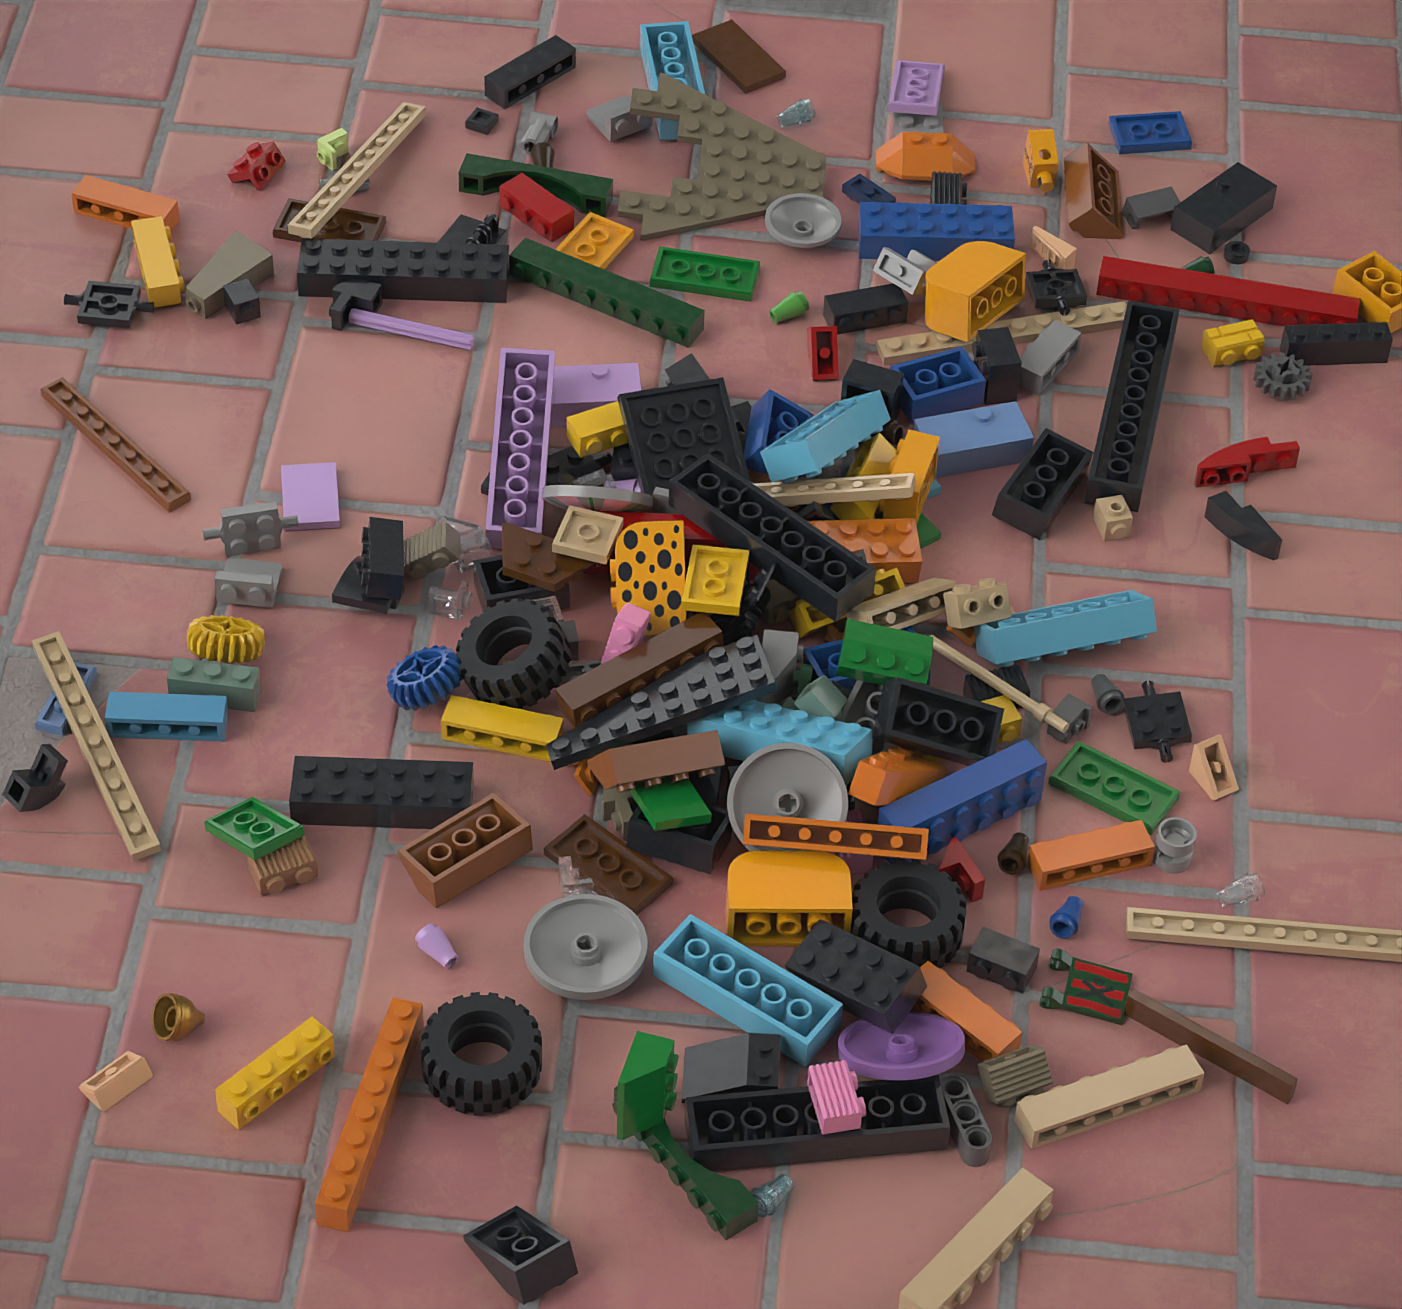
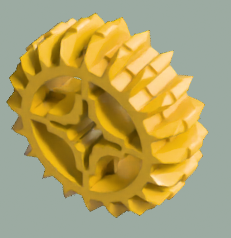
M223 615L202 616L194 619L189 624V629L187 630V649L192 654L198 655L200 658H206L209 661L228 662L229 664L231 662L239 664L243 661L251 662L262 655L265 645L264 629L257 623H253L251 620H244L242 617L235 618Z

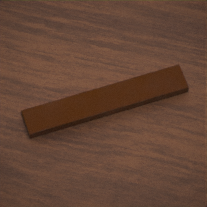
M1135 989L1129 993L1124 1015L1180 1046L1187 1044L1191 1052L1287 1105L1292 1100L1298 1081L1296 1077Z

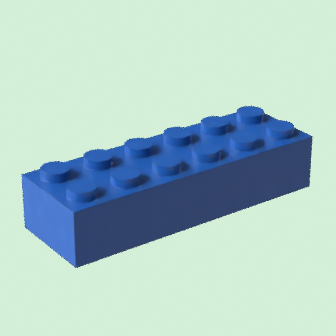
M860 202L859 259H878L883 247H887L905 258L908 257L911 250H917L933 261H940L959 246L974 241H987L1014 249L1015 234L1012 206Z
M1025 739L879 808L877 825L929 829L927 855L935 854L943 847L949 845L951 838L957 837L960 842L968 835L979 830H985L991 824L1003 818H1010L1016 812L1026 807H1032L1041 801L1047 761ZM884 857V858L888 861L889 864L894 863V860L904 859V858ZM904 859V862H912V859Z

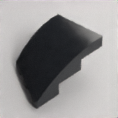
M357 556L347 566L332 593V603L387 614L389 608L397 609L400 600L366 597V586L361 585V556ZM403 585V587H402L401 597H402V595H403V593H404V590H405V586H404V585Z

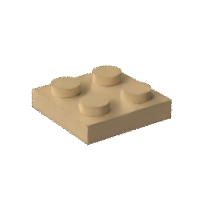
M569 505L552 543V552L607 564L622 530L623 517Z

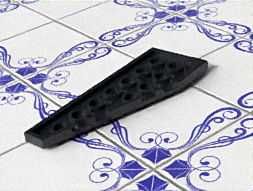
M758 636L744 637L737 642L713 648L709 652L697 656L546 744L554 770L596 756L608 749L630 744L777 692L775 680Z

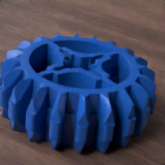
M437 645L432 646L430 649L424 647L423 650L415 651L414 654L405 656L403 661L397 662V667L390 670L391 674L387 677L388 682L386 685L391 698L397 703L398 707H403L405 710L412 708L413 711L418 710L420 707L426 709L431 704L436 705L438 701L445 700L448 694L454 693V688L461 685L460 681L463 679L460 675L461 661L457 658L452 648H447L446 646L438 647Z

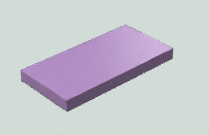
M896 61L887 112L937 116L945 64Z

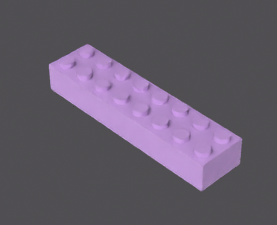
M501 348L485 528L486 548L502 549L503 522L539 534L543 533L545 501L542 499V490L546 486L555 351Z

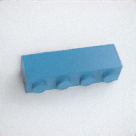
M109 692L105 724L110 738L225 742L228 722L227 696Z

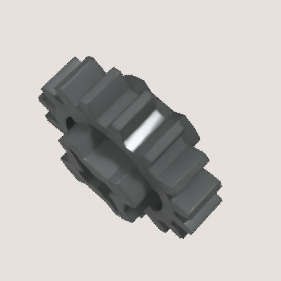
M1281 352L1280 357H1277L1274 353H1271L1270 359L1263 356L1261 362L1256 363L1253 380L1256 381V388L1262 387V394L1271 393L1272 399L1279 396L1281 401H1284L1286 397L1295 400L1296 394L1303 397L1305 391H1309L1312 373L1309 372L1310 366H1303V359L1294 360L1295 355L1293 354L1290 357H1285V354Z

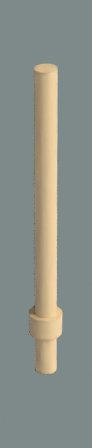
M930 635L933 637L934 650L1031 712L1033 718L1043 724L1048 723L1062 733L1067 731L1069 723L1052 713V708L1044 703L1038 704L934 635Z

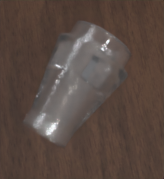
M1246 873L1225 888L1218 890L1217 895L1221 905L1227 907L1259 901V897L1265 895V890L1257 873L1251 875Z

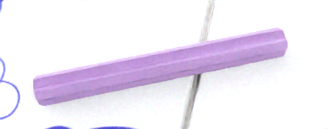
M355 308L351 309L349 313V323L466 350H471L474 345V336L472 334Z

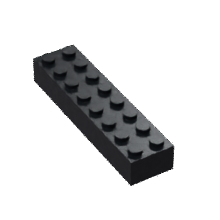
M302 238L297 269L298 295L301 297L333 298L332 290L336 285L347 280L362 279L381 284L382 299L507 303L509 245Z
M709 453L669 481V506L729 548L749 550V562L760 570L762 568L767 570L776 562L777 564L770 577L834 622H837L874 592L876 568Z
M933 1075L913 1080L858 1082V1090H855L857 1098L863 1097L866 1107V1116L861 1118V1127L859 1129L822 1134L808 1086L685 1097L684 1121L690 1158L710 1171L947 1150L950 1124L939 1075Z

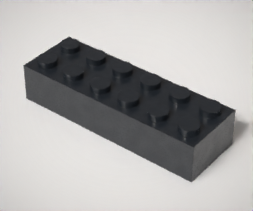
M295 756L289 797L290 819L300 825L433 829L472 806L474 790L473 762Z

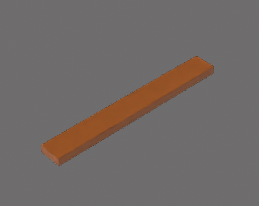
M63 377L40 389L41 396L166 511L171 512L191 501V493Z

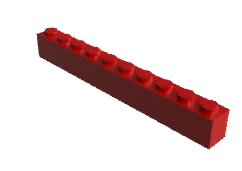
M1103 256L1096 295L1242 320L1253 319L1254 322L1278 326L1356 323L1360 298L1108 256Z

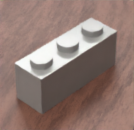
M1056 320L1047 328L1044 327L1038 338L1034 342H1030L1025 352L1020 356L1022 365L1019 387L1039 396L1079 352L1082 332Z

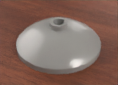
M796 193L780 197L770 204L765 214V226L768 232L781 243L795 248H814L824 245L833 240L841 229L842 219L838 208L829 200L813 194Z

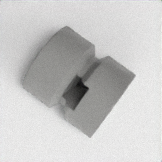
M1171 817L1160 823L1156 836L1153 861L1162 871L1177 874L1189 868L1197 838V830L1191 822L1180 817Z

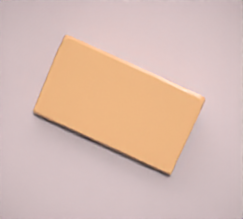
M127 1051L83 1082L79 1089L100 1110L106 1111L150 1080L153 1074L144 1057Z

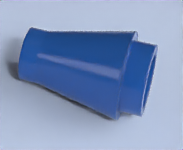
M1076 896L1068 897L1066 902L1051 915L1049 920L1050 929L1055 936L1067 939L1077 933L1081 911L1084 907V903L1080 898Z

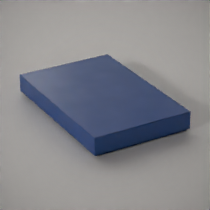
M1181 111L1109 116L1108 124L1119 154L1189 150L1192 147V141Z

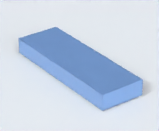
M74 662L88 691L97 675V668ZM52 691L35 722L36 730L63 736L69 723L54 691Z

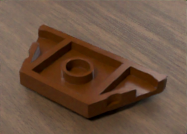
M506 522L502 523L503 575L555 592L564 587L566 583L583 576V570L592 565L597 568L602 563L552 552L553 538Z

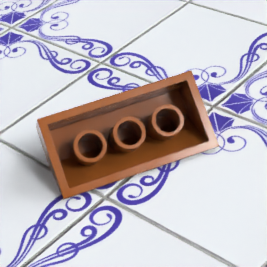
M1085 143L1064 157L1067 223L1074 232L1077 231L1084 238L1121 239L1124 237L1118 170L1089 143Z
M717 730L612 748L587 760L588 767L606 790L617 788L618 793L635 789V784L644 783L645 788L661 785L662 780L671 778L672 783L689 779L690 774L698 773L699 778L716 774L715 769L725 765Z
M493 792L397 850V854L418 892L434 907L438 908L533 850L531 825Z

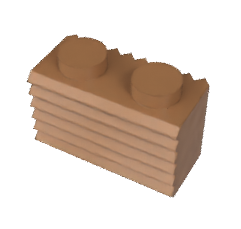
M305 836L257 860L247 856L248 870L260 895L269 892L273 894L278 893L284 887L296 883L305 884L311 881L313 877L318 876L317 860Z

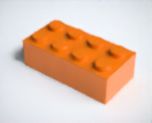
M915 518L808 521L848 550L857 551L864 549L867 563L876 568V571L884 568L885 572L897 568L903 583L919 582L923 561Z

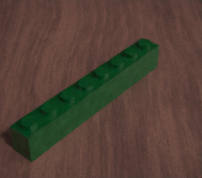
M524 238L509 254V275L687 348L704 330L705 310L528 238Z

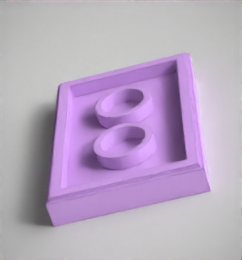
M336 462L281 465L283 517L297 515L299 527L284 528V531L339 528Z

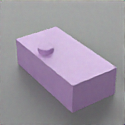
M638 363L555 366L550 427H567V417L616 402L618 401L617 397L619 394L641 391Z

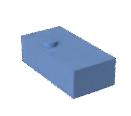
M1016 401L914 419V431L940 437L935 478L1021 463L1034 442L1033 434Z

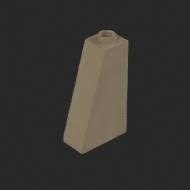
M235 231L186 286L187 307L193 313H197L204 319H207L225 307L224 285L248 278L251 285L255 287L273 275V254L240 232Z

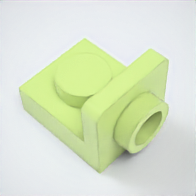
M343 128L317 139L318 160L332 171L337 169L336 158L349 152L348 133Z

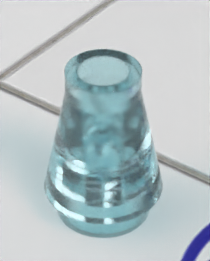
M800 99L783 112L777 114V119L780 126L784 128L786 126L811 122V119L816 115L809 99Z
M780 1174L778 1177L751 1190L750 1193L759 1203L758 1216L773 1215L788 1193L793 1190L794 1183L788 1175Z

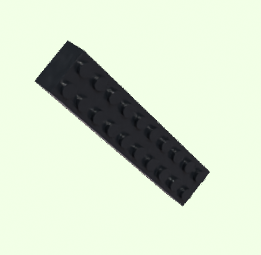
M1128 300L1089 472L1084 503L1095 505L1096 499L1123 495L1129 510L1132 512L1139 511L1180 309Z

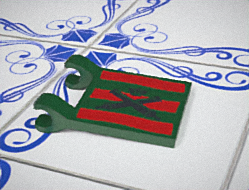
M1053 949L1048 966L1056 971L1069 970L1064 995L1055 988L1044 987L1039 1001L1040 1006L1046 1009L1061 1008L1121 1025L1132 973L1072 957L1062 949Z

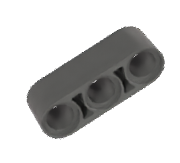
M955 1074L948 1075L942 1079L941 1087L950 1124V1135L963 1162L971 1167H981L989 1159L992 1143L991 1132L966 1079Z

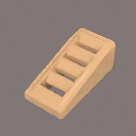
M1034 226L1032 228L1030 247L1042 259L1047 260L1048 263L1049 260H1052L1054 268L1063 270L1073 269L1077 248L1038 226Z

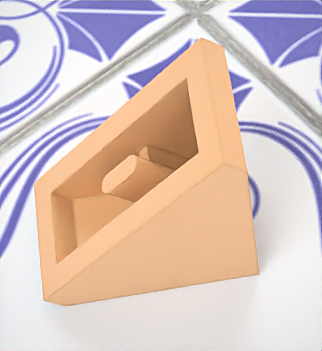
M1216 735L1195 744L1189 773L1212 800H1216L1239 790L1222 735Z

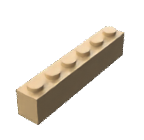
M1187 1044L1177 1048L1171 1047L1160 1054L1151 1057H1141L1133 1063L1121 1067H1112L1104 1073L1092 1077L1085 1076L1077 1082L1065 1086H1056L1048 1092L1036 1096H1026L1017 1102L1014 1121L1032 1150L1201 1091L1205 1073Z
M1022 1167L900 1292L898 1309H953L958 1302L963 1304L971 1295L973 1287L978 1282L983 1283L992 1273L993 1266L999 1260L1004 1262L1009 1257L1014 1244L1018 1240L1024 1241L1030 1235L1033 1225L1039 1219L1043 1221L1050 1214L1053 1208L1051 1200L1054 1189Z

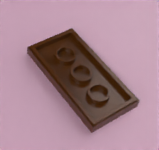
M732 19L692 35L693 43L745 94L786 78V70Z
M288 198L273 229V237L301 242L302 237L289 234L288 224L309 202ZM340 208L313 238L378 241L386 225V216Z
M585 814L544 847V855L598 895L609 897L624 904L636 915L673 885L672 876L637 851L626 848V843Z

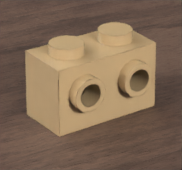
M986 578L979 580V585L971 587L970 584L953 586L954 591L943 593L948 626L963 629L1010 618L1011 611L1007 584L995 582V578Z

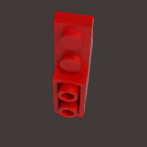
M1268 437L1251 439L1230 445L1213 453L1198 464L1194 485L1197 488L1247 482L1249 473L1296 468L1300 447L1297 441L1271 444Z

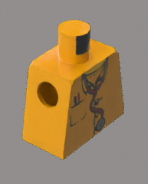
M1053 129L1029 130L1023 156V165L1029 186L1032 188L1039 187V190L1042 192H1049L1054 188L1059 165ZM1040 151L1043 153V158L1039 157Z

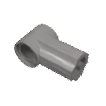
M536 111L531 113L528 130L521 141V149L530 156V152L535 144L547 143L549 138L555 137L559 123L558 116Z

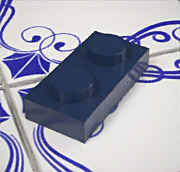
M858 174L842 184V192L859 204L860 202L896 203V197L862 174Z

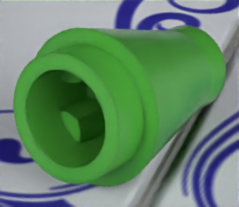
M801 291L791 292L774 308L769 310V315L772 321L777 324L784 320L805 315V311L809 310V303Z

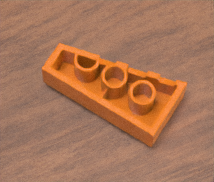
M897 745V747L889 748L859 761L848 795L875 806L888 805L945 778L948 768L915 755L912 749Z

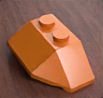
M901 132L878 148L875 153L876 170L884 171L888 175L902 180L931 181L932 172L934 171L937 173L939 171L941 173H961L962 178L975 174V154L953 134Z

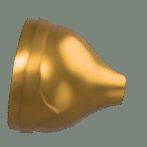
M164 993L159 996L152 1011L153 1030L155 1035L164 1041H180L205 1022V1014L199 1011L192 1001L185 996L175 993Z

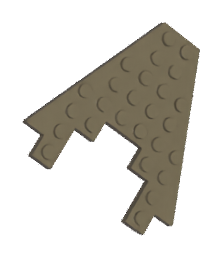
M664 73L659 74L657 91L632 89L629 114L679 121L677 141L701 145L698 180L673 177L670 197L620 190L617 217L642 220L640 240L644 241L765 216L766 210L771 203L780 197L790 194L806 193L823 197L826 156Z

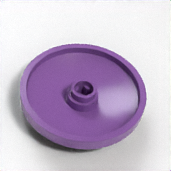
M909 1012L893 1034L860 1019L846 1027L838 1038L840 1061L845 1060L847 1062L848 1069L863 1076L882 1080H913L937 1075L958 1064L965 1053V1037L958 1025L946 1018L922 1012Z

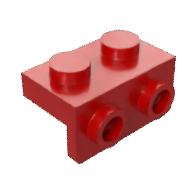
M274 141L262 144L256 142L246 148L247 152L233 163L234 167L227 174L231 182L250 179L256 190H262L286 162Z

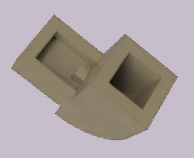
M604 788L602 804L603 821L612 820L614 830H619L623 841H627L629 819L638 807V804L630 791L618 793L617 788L608 790Z

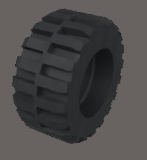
M511 599V602L503 600L497 602L495 607L490 608L488 606L482 610L483 613L480 616H475L470 620L471 625L468 628H464L461 633L462 640H458L456 656L461 661L460 675L478 701L523 709V706L528 705L531 707L538 704L537 701L542 697L546 699L551 695L550 691L554 687L558 688L562 682L561 677L566 676L569 668L567 663L571 661V645L552 612L543 604L525 599L524 602L522 599ZM529 644L525 652L514 661L504 665H497L501 658L510 650Z
M904 859L894 860L892 864L884 862L877 865V870L871 868L864 873L863 878L858 879L854 885L850 933L920 967L929 961L937 968L944 967V962L949 963L955 957L956 951L961 947L967 912L966 900L961 894L962 890L955 881L951 882L952 877L945 871H937V866L930 863L923 865L920 860L913 859L912 862H904ZM894 909H912L927 916L931 922L918 927H903L888 921L883 914Z
M472 992L469 997L460 995L453 998V1002L450 1004L445 1002L438 1007V1014L434 1012L428 1018L427 1025L423 1028L421 1034L422 1075L431 1094L436 1098L440 1096V1102L450 1108L453 1105L456 1107V1111L464 1114L467 1111H472L474 1115L483 1116V1112L492 1111L493 1115L501 1113L502 1108L508 1107V1109L519 1105V1099L525 1100L532 1093V1088L537 1086L540 1072L542 1071V1036L535 1017L529 1015V1010L522 1004L517 1006L514 999L507 996L504 999L500 998L497 993L489 992L488 995H480V992ZM477 1042L493 1043L508 1051L504 1058L487 1065L470 1064L455 1056V1053L464 1046Z

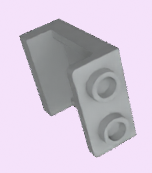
M883 247L873 271L912 295H926V272L937 262L917 250H911L908 257L905 258L892 249Z

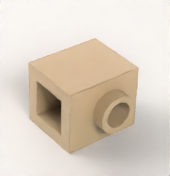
M1123 495L1096 499L1093 519L1103 541L1130 537L1133 516Z

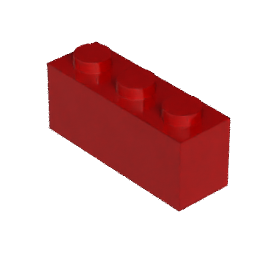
M523 173L500 186V206L550 242H554L574 229V209Z

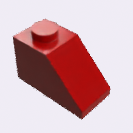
M837 326L807 328L808 357L812 380L839 379Z

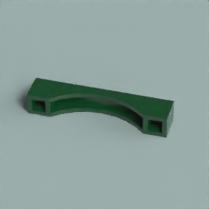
M466 153L458 172L459 192L481 196L500 192L501 185L523 173L557 198L575 207L580 213L588 214L592 212L605 218L613 199V179L492 157Z
M618 1086L614 1088V1102L612 1103L616 1115ZM665 1118L663 1123L634 1135L638 1141H643L647 1145L654 1161L658 1164L662 1163L667 1169L671 1181L676 1186L680 1185L683 1188L691 1205L696 1209L699 1208L704 1213L711 1229L715 1232L719 1231L725 1240L758 1221L759 1203L741 1181L719 1175L692 1160L679 1147L671 1135Z

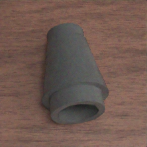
M1098 674L1094 676L1091 680V685L1098 709L1106 714H1114L1120 711L1124 705V694L1106 675Z

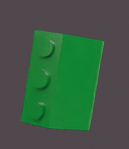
M847 619L836 675L883 685L884 681L895 677L926 685L932 658L933 637Z
M640 1031L636 1032L618 1081L617 1139L624 1140L661 1124L664 1121L667 1110L673 1111L677 1098V1092H674L678 1078L675 1070L679 1058L678 1054H674L675 1040Z

